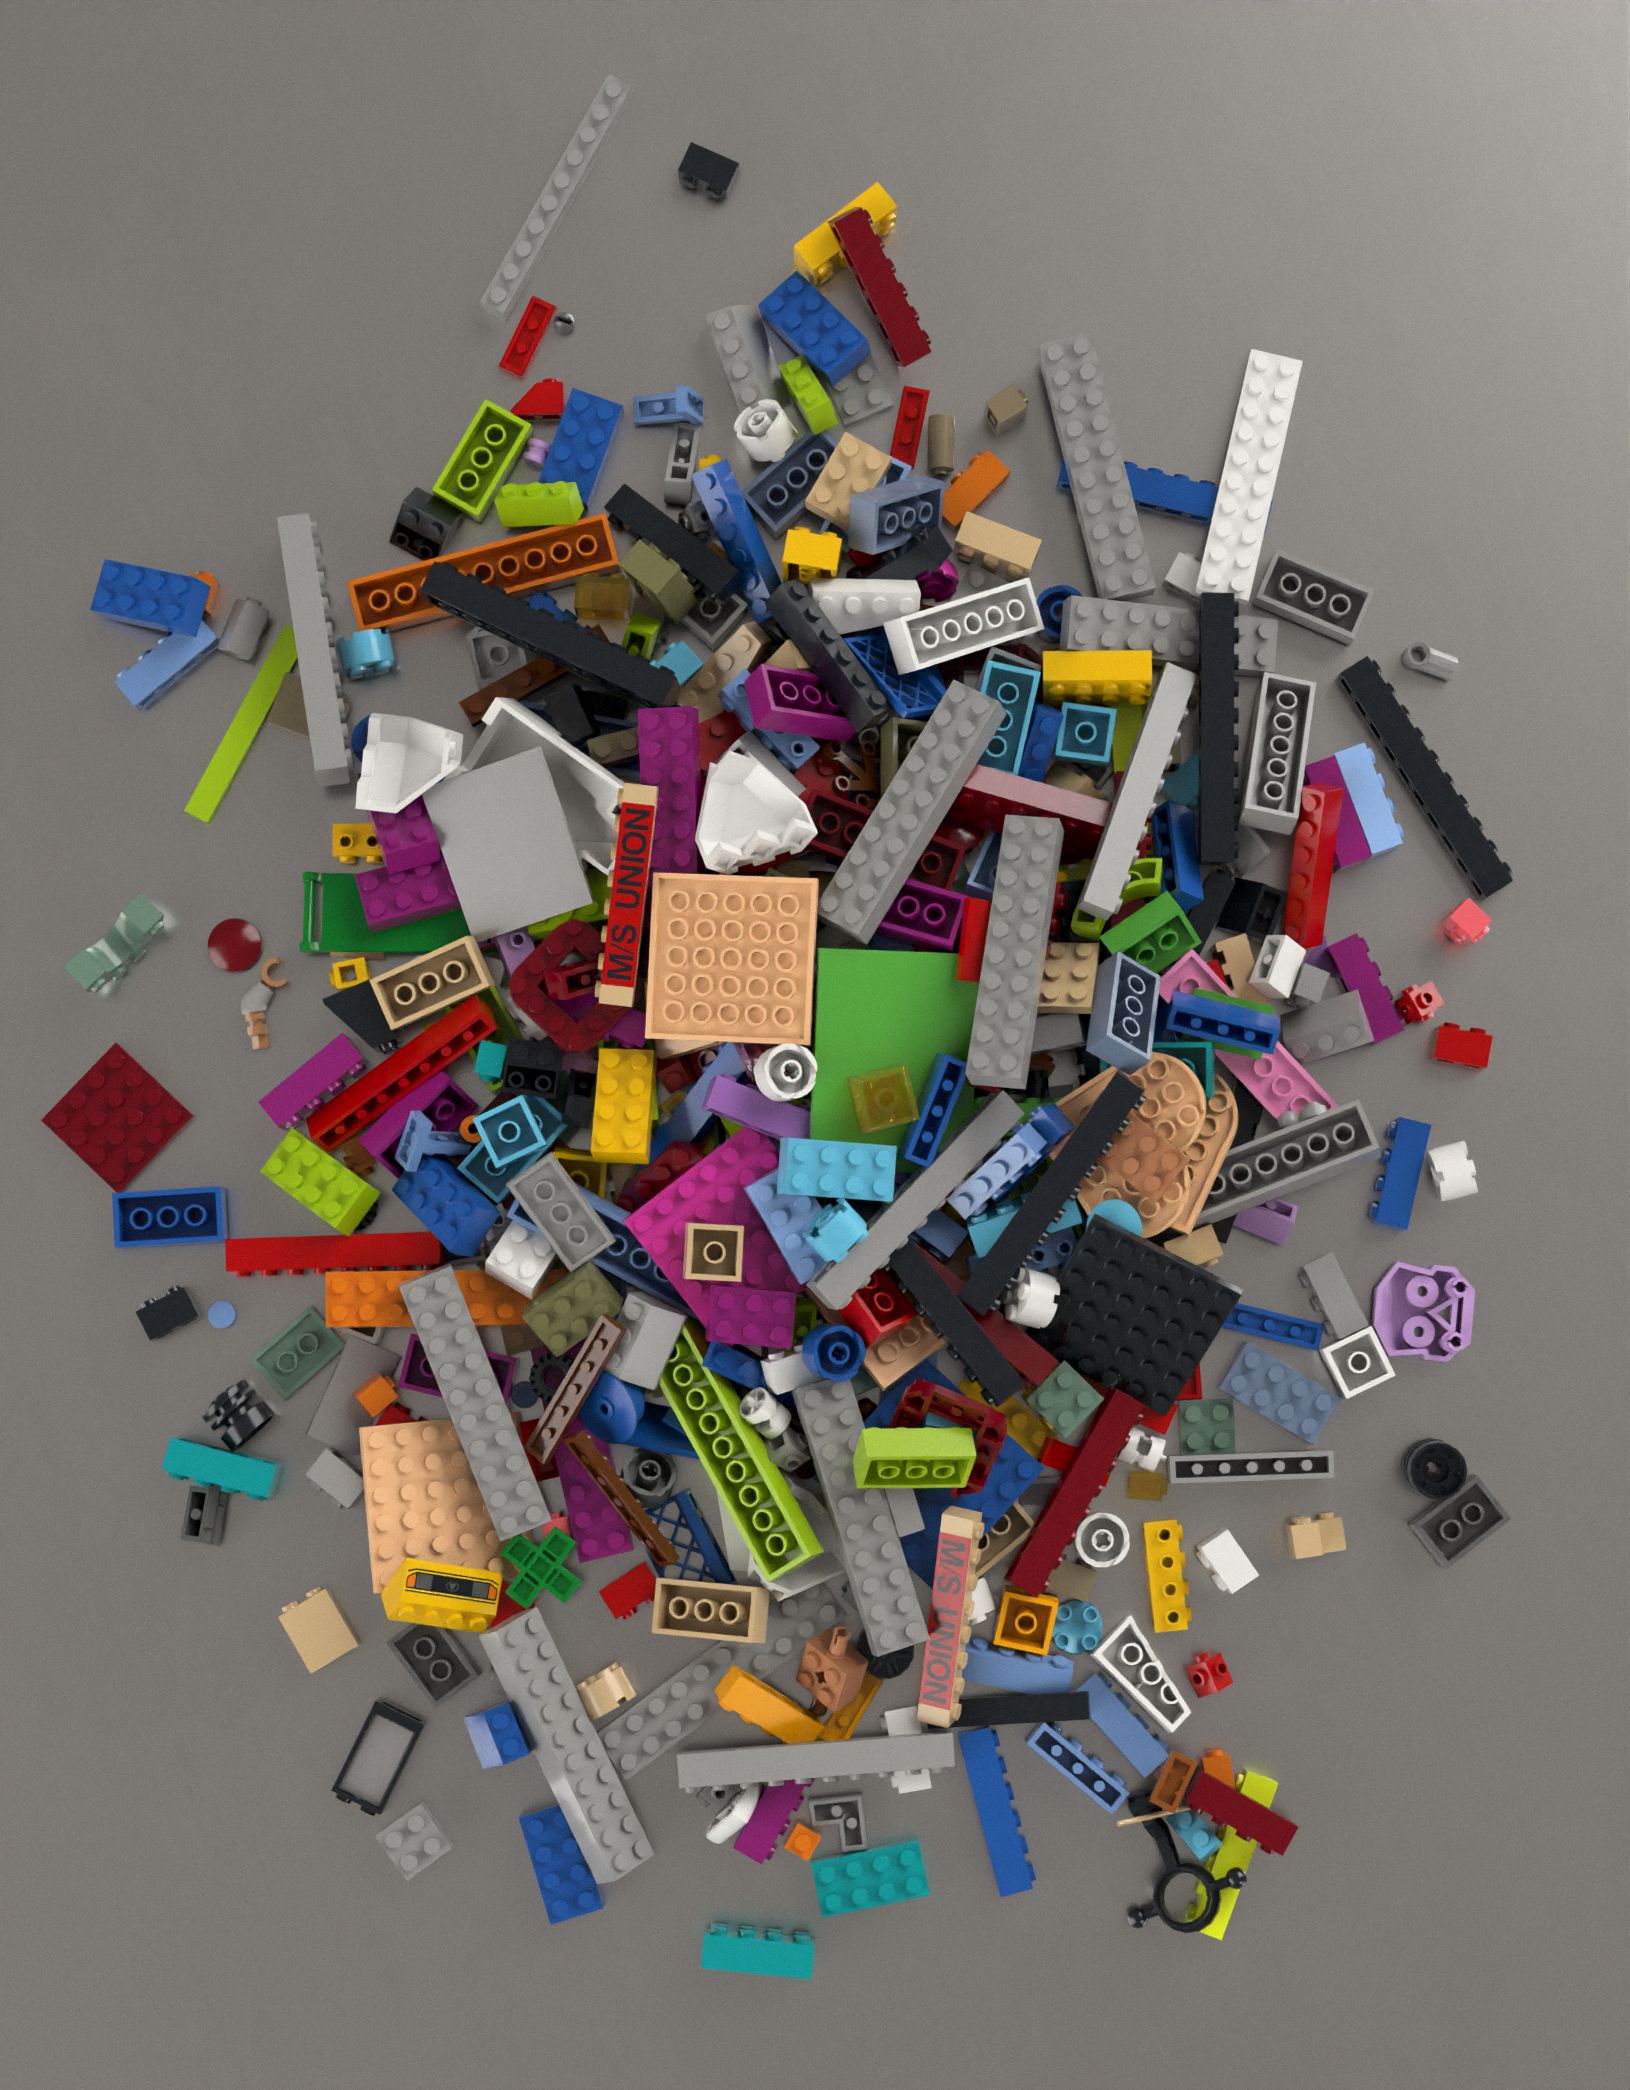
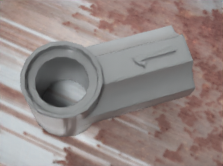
M1420 641L1411 644L1402 654V662L1406 668L1410 670L1418 669L1448 681L1452 679L1458 665V658L1432 649L1426 643ZM1412 650H1417L1421 654L1422 660L1420 662L1412 658Z

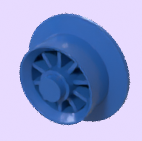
M602 1372L581 1407L579 1414L588 1430L598 1439L609 1444H620L633 1436L637 1422L644 1413V1398L638 1385L619 1380L610 1373Z

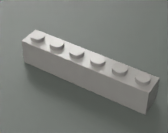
M1333 1450L1167 1456L1168 1483L1335 1478Z

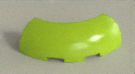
M1162 858L1138 859L1134 866L1130 865L1128 874L1131 875L1129 884L1125 890H1121L1119 898L1123 899L1121 906L1138 898L1160 896ZM1075 908L1071 928L1074 933L1081 937L1099 941L1100 934L1107 920Z

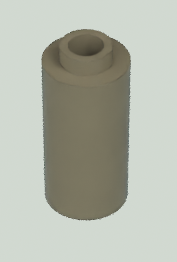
M936 414L928 417V471L933 472V476L946 477L949 476V472L954 471L955 417L946 414Z

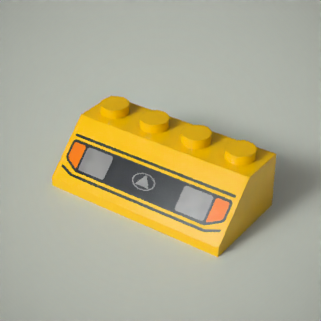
M405 1558L381 1593V1597L389 1620L484 1633L496 1616L502 1574L494 1571Z

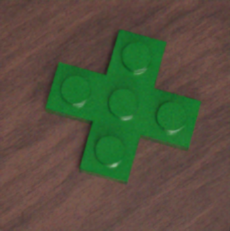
M554 1526L539 1547L522 1534L513 1536L500 1554L521 1569V1572L505 1593L525 1609L531 1607L544 1588L561 1602L567 1604L582 1584V1581L563 1567L562 1564L578 1543L557 1526Z

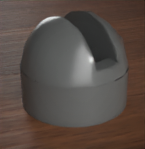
M561 312L555 316L553 324L559 334L567 335L574 330L575 321L571 314ZM559 319H563V320L570 321V325H568V324H566V323H564V322H560V321H558V320H559Z

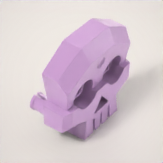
M1399 1261L1394 1262L1374 1288L1371 1326L1386 1356L1419 1354L1422 1360L1448 1362L1457 1352L1471 1344L1475 1289L1462 1277L1456 1267L1431 1265L1428 1269ZM1420 1286L1426 1289V1294L1423 1297L1417 1293V1289ZM1448 1307L1447 1319L1445 1321L1437 1312ZM1416 1327H1420L1423 1331L1420 1337L1414 1335Z

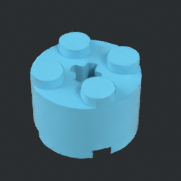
M381 629L352 633V639L345 641L344 637H341L336 641L343 673L347 674L349 680L361 678L364 676L363 673L374 672V675L390 672L389 668L393 667V664L396 663L389 630L385 629L383 634Z
M844 1198L836 1200L839 1205L834 1208L829 1204L822 1209L807 1225L811 1229L810 1232H803V1237L825 1261L834 1260L836 1263L841 1262L848 1255V1249L855 1242L857 1244L862 1242L869 1234L866 1230L867 1223Z

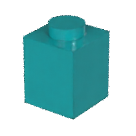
M481 1040L474 1073L480 1075L479 1080L495 1083L496 1079L503 1080L508 1046Z

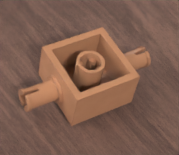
M843 1626L836 1627L834 1631L829 1628L807 1641L796 1681L814 1695L810 1705V1712H814L813 1715L822 1717L827 1713V1707L836 1713L857 1699L869 1662L848 1644L851 1631L848 1630L846 1633L847 1628Z

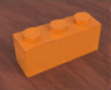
M988 449L983 454L978 452L970 460V467L966 472H958L950 481L952 486L946 492L944 491L942 522L954 533L961 527L966 511L974 514L1010 477L1011 471Z

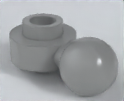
M1311 1102L1304 1105V1109L1299 1114L1293 1111H1285L1278 1117V1126L1280 1129H1284L1327 1112L1326 1106L1320 1105L1319 1102Z

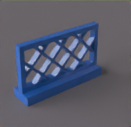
M884 627L880 634L843 639L880 692L903 719L926 715L932 716L947 690L927 667L899 675ZM902 691L905 692V693H907V694H909V695H911V696H913V698L910 697V696H908V695H906V694H904V693H902ZM904 703L911 706L912 708H907L904 705Z
M690 1487L668 1498L660 1507L644 1510L648 1516L657 1519L656 1523L658 1526H660L661 1520L675 1525L672 1538L666 1539L671 1541L673 1545L688 1550L684 1563L676 1561L673 1564L682 1568L679 1579L683 1580L685 1570L700 1574L698 1581H702L703 1576L714 1579L715 1583L739 1585ZM674 1501L680 1511L677 1521L663 1516L666 1505ZM661 1508L659 1515L652 1513ZM682 1517L686 1524L681 1523ZM679 1527L690 1531L692 1538L689 1545L675 1541ZM646 1550L659 1578H667L665 1574L667 1566L659 1567ZM691 1551L702 1555L704 1559L702 1570L687 1565ZM706 1567H708L710 1573L705 1571Z

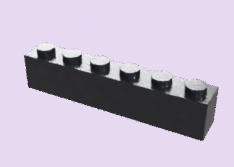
M625 483L604 506V509L609 514L607 519L612 525L618 529L621 526L627 530L626 534L636 543L640 539L646 545L649 543L655 545L662 552L661 556L665 560L671 558L682 568L680 571L688 578L687 582L693 587L697 584L701 586L704 595L713 602L718 599L725 605L745 582L744 577L736 567Z
M796 578L781 584L766 600L765 605L856 732L860 733L875 726L892 709L891 705L801 580Z

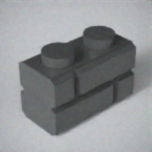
M190 1486L180 1540L219 1546L228 1493L213 1488Z

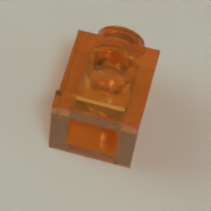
M360 1135L337 1146V1149L341 1153H346L347 1156H344L343 1159L347 1168L351 1171L354 1170L359 1177L364 1178L374 1173L373 1168L378 1166L369 1151L358 1141L362 1137Z

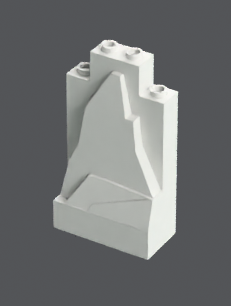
M496 697L482 718V721L488 725L464 763L446 775L443 781L541 746L584 872L586 873L589 867L587 862L608 875L609 871H614L615 860H611L612 843L617 844L618 832H614L615 816H620L621 805H617L618 789L624 788L625 782L562 739V734L514 698Z

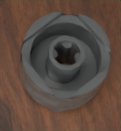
M639 1448L632 1450L626 1456L620 1477L626 1482V1487L630 1493L640 1500L643 1508L656 1509L670 1497L677 1477V1468L670 1454Z

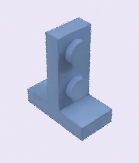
M686 385L676 386V392L633 397L634 423L636 425L688 420L692 424H705L704 398Z
M411 1110L395 1159L406 1171L416 1172L422 1154L468 1155L471 1145L459 1132L431 1131L433 1123L421 1111Z

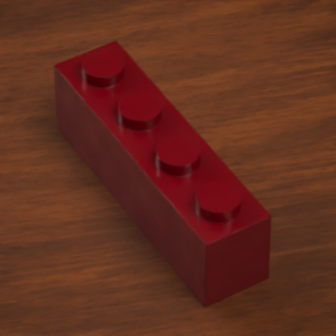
M1200 1768L1183 1797L1189 1802L1188 1808L1200 1815L1203 1811L1213 1816L1212 1822L1224 1829L1227 1825L1237 1830L1235 1835L1247 1842H1250L1251 1839L1261 1843L1259 1849L1273 1857L1275 1853L1284 1855L1299 1827L1294 1822Z

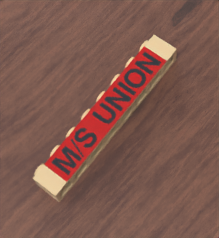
M624 783V788L618 789L617 805H621L620 816H615L614 832H618L617 844L612 843L611 860H615L614 871H609L607 887H612L611 898H606L604 914L609 915L608 926L603 925L601 942H606L605 952L599 954L598 969L602 970L601 981H596L595 997H599V1003L634 1006L659 791L657 786Z
M950 1506L942 1513L928 1624L930 1640L926 1641L917 1721L944 1728H949L955 1720L959 1719L962 1706L958 1702L959 1695L962 1694L965 1685V1679L962 1678V1670L966 1667L968 1660L965 1646L971 1636L968 1618L972 1616L975 1606L974 1601L971 1599L972 1591H975L978 1582V1576L975 1575V1567L978 1565L981 1557V1549L978 1548V1543L984 1532V1523L981 1522L982 1512Z

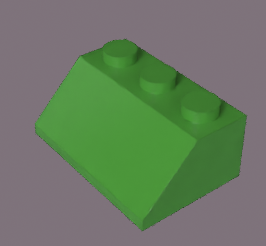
M1168 891L1099 937L1111 956L1119 951L1156 974L1185 955L1190 949L1202 943L1181 907Z

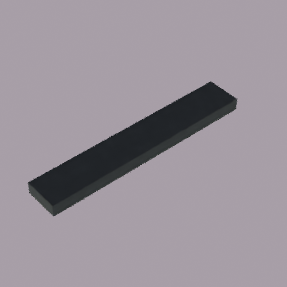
M1089 1691L960 1698L958 1702L962 1706L960 1717L949 1728L1091 1719ZM928 1724V1729L944 1728Z

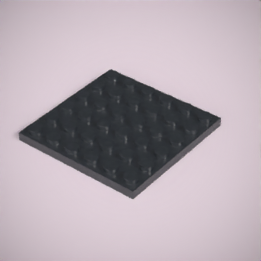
M1094 1214L1057 1276L1056 1282L1060 1285V1294H1055L1053 1303L1058 1305L1051 1322L1045 1328L1040 1327V1329L1028 1326L1024 1333L1060 1363L1065 1360L1075 1371L1111 1389L1116 1388L1146 1407L1166 1417L1242 1296L1243 1289Z

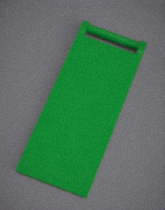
M302 873V882L305 883L303 941L300 942L299 950L302 953H430L465 936H471L462 909L371 933L355 874L358 873ZM323 882L321 943L313 942L315 883ZM495 946L481 951V953H498V950Z

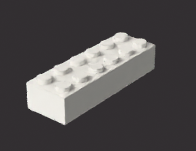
M1029 577L883 623L899 675L1044 629Z

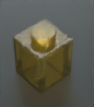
M1128 1471L1127 1498L1162 1501V1495H1167L1168 1480L1163 1479V1473Z

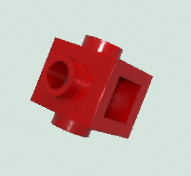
M1432 981L1419 988L1416 983L1401 991L1404 996L1395 1001L1400 1014L1404 1017L1407 1024L1418 1020L1420 1024L1434 1017L1433 1010L1445 1004Z
M1208 1652L1199 1654L1193 1658L1194 1663L1185 1668L1198 1698L1217 1693L1234 1683L1221 1652L1209 1655Z

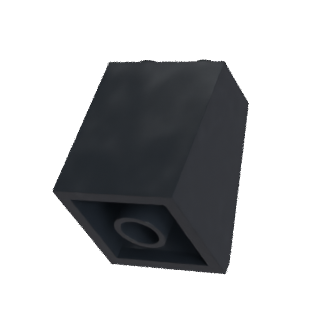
M369 980L322 999L325 1006L378 1053L383 1052L384 1055L392 1053L399 1049L398 1044L403 1043L398 1029H390Z

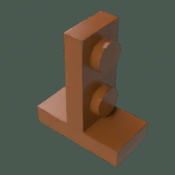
M1172 1750L1165 1766L1159 1765L1154 1770L1153 1775L1158 1781L1149 1801L1175 1814L1198 1762Z

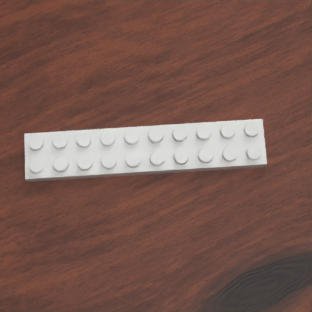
M1254 349L1250 351L1195 589L1196 593H1234V601H1239V603L1246 605L1249 602L1303 361Z

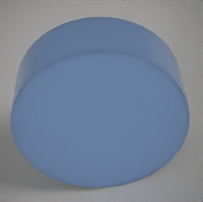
M219 1301L209 1308L208 1319L217 1328H227L235 1322L236 1310L229 1302Z
M521 1381L512 1388L511 1399L520 1408L532 1407L538 1400V1396L531 1389L529 1381Z

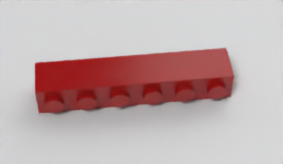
M1322 782L1303 786L1283 927V935H1287L1304 949L1322 945L1344 791L1343 788Z

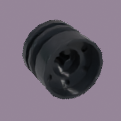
M245 1379L228 1387L219 1394L202 1415V1419L206 1423L218 1417L211 1426L213 1431L224 1425L228 1428L223 1433L221 1440L232 1452L247 1443L275 1416L273 1410L264 1400L251 1406L250 1402L256 1395L254 1389L242 1396V1393L249 1386Z
M1426 1438L1418 1440L1408 1448L1403 1457L1402 1470L1404 1478L1413 1489L1428 1498L1437 1500L1450 1498L1459 1492L1466 1482L1467 1466L1464 1457L1458 1449L1440 1439ZM1429 1462L1435 1464L1434 1466L1437 1468L1435 1472L1429 1471L1430 1468L1427 1466Z
M864 1628L858 1636L856 1651L869 1661L866 1668L868 1674L880 1679H891L900 1676L909 1668L914 1658V1645L890 1652L887 1657L883 1655L877 1657L871 1653Z

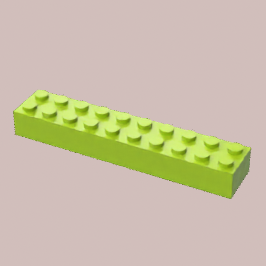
M684 1313L688 1317L659 1381V1385L766 1581L771 1582L780 1579L820 1555L824 1550L777 1465L769 1460L766 1445L760 1434L754 1428V1425L749 1424L740 1416L739 1406L741 1400L730 1380L701 1366L710 1344L705 1340V1335L696 1318Z

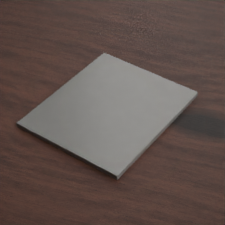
M541 746L434 784L422 793L471 936L475 937L477 943L595 902Z

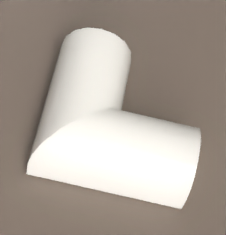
M756 1782L757 1787L740 1788L734 1794L730 1804L715 1816L706 1833V1837L709 1840L718 1844L724 1843L748 1823L764 1792L762 1782Z

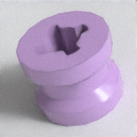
M529 438L527 442L528 450L523 453L522 460L533 466L543 468L551 445L535 438Z

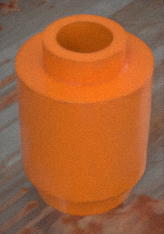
M468 1116L461 1123V1135L466 1141L472 1144H479L482 1140L479 1132L475 1134L469 1132V1127L475 1124L473 1118L477 1116Z

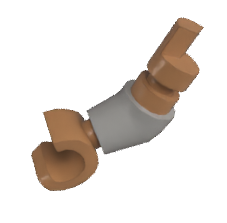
M273 957L264 962L261 968L262 981H256L242 997L241 1014H245V1021L249 1022L247 1034L248 1037L251 1036L253 1050L269 1047L267 1026L262 1021L265 1019L264 1012L267 1011V1004L273 995L271 990L273 988H280L288 983L284 978L274 981L267 975L268 969L271 966L278 965L280 958Z

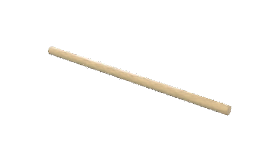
M1187 1805L1179 1806L1175 1813L1191 1809ZM1168 1810L1158 1811L1117 1821V1826L1120 1827L1174 1813Z

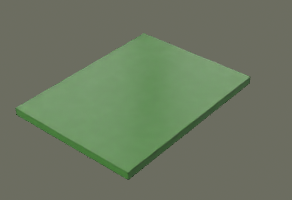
M817 948L813 1056L817 1063L816 1082L811 1090L809 1139L897 1146V1155L936 1054H946L966 1063L968 1060L979 984L956 980L959 953ZM965 1080L939 1146L974 1111V1087L968 1086ZM896 1156L895 1172L914 1173L921 1166Z

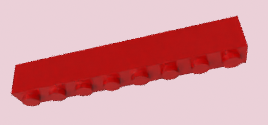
M476 994L472 995L307 1117L306 1121L311 1139L329 1153L496 1030L497 1025L492 1010Z
M432 1232L351 1234L349 1237L347 1235L225 1239L226 1272H234V1277H251V1271H261V1276H277V1270H287L288 1275H304V1269H314V1274L331 1272L330 1268H341V1272H357L358 1267H367L368 1271H384L385 1266H394V1271H411V1266L421 1265V1270H434L437 1268V1265L445 1264V1246Z

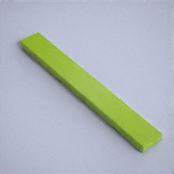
M287 624L283 627L184 809L185 812L208 824L269 715L285 673H291L298 661L293 627Z

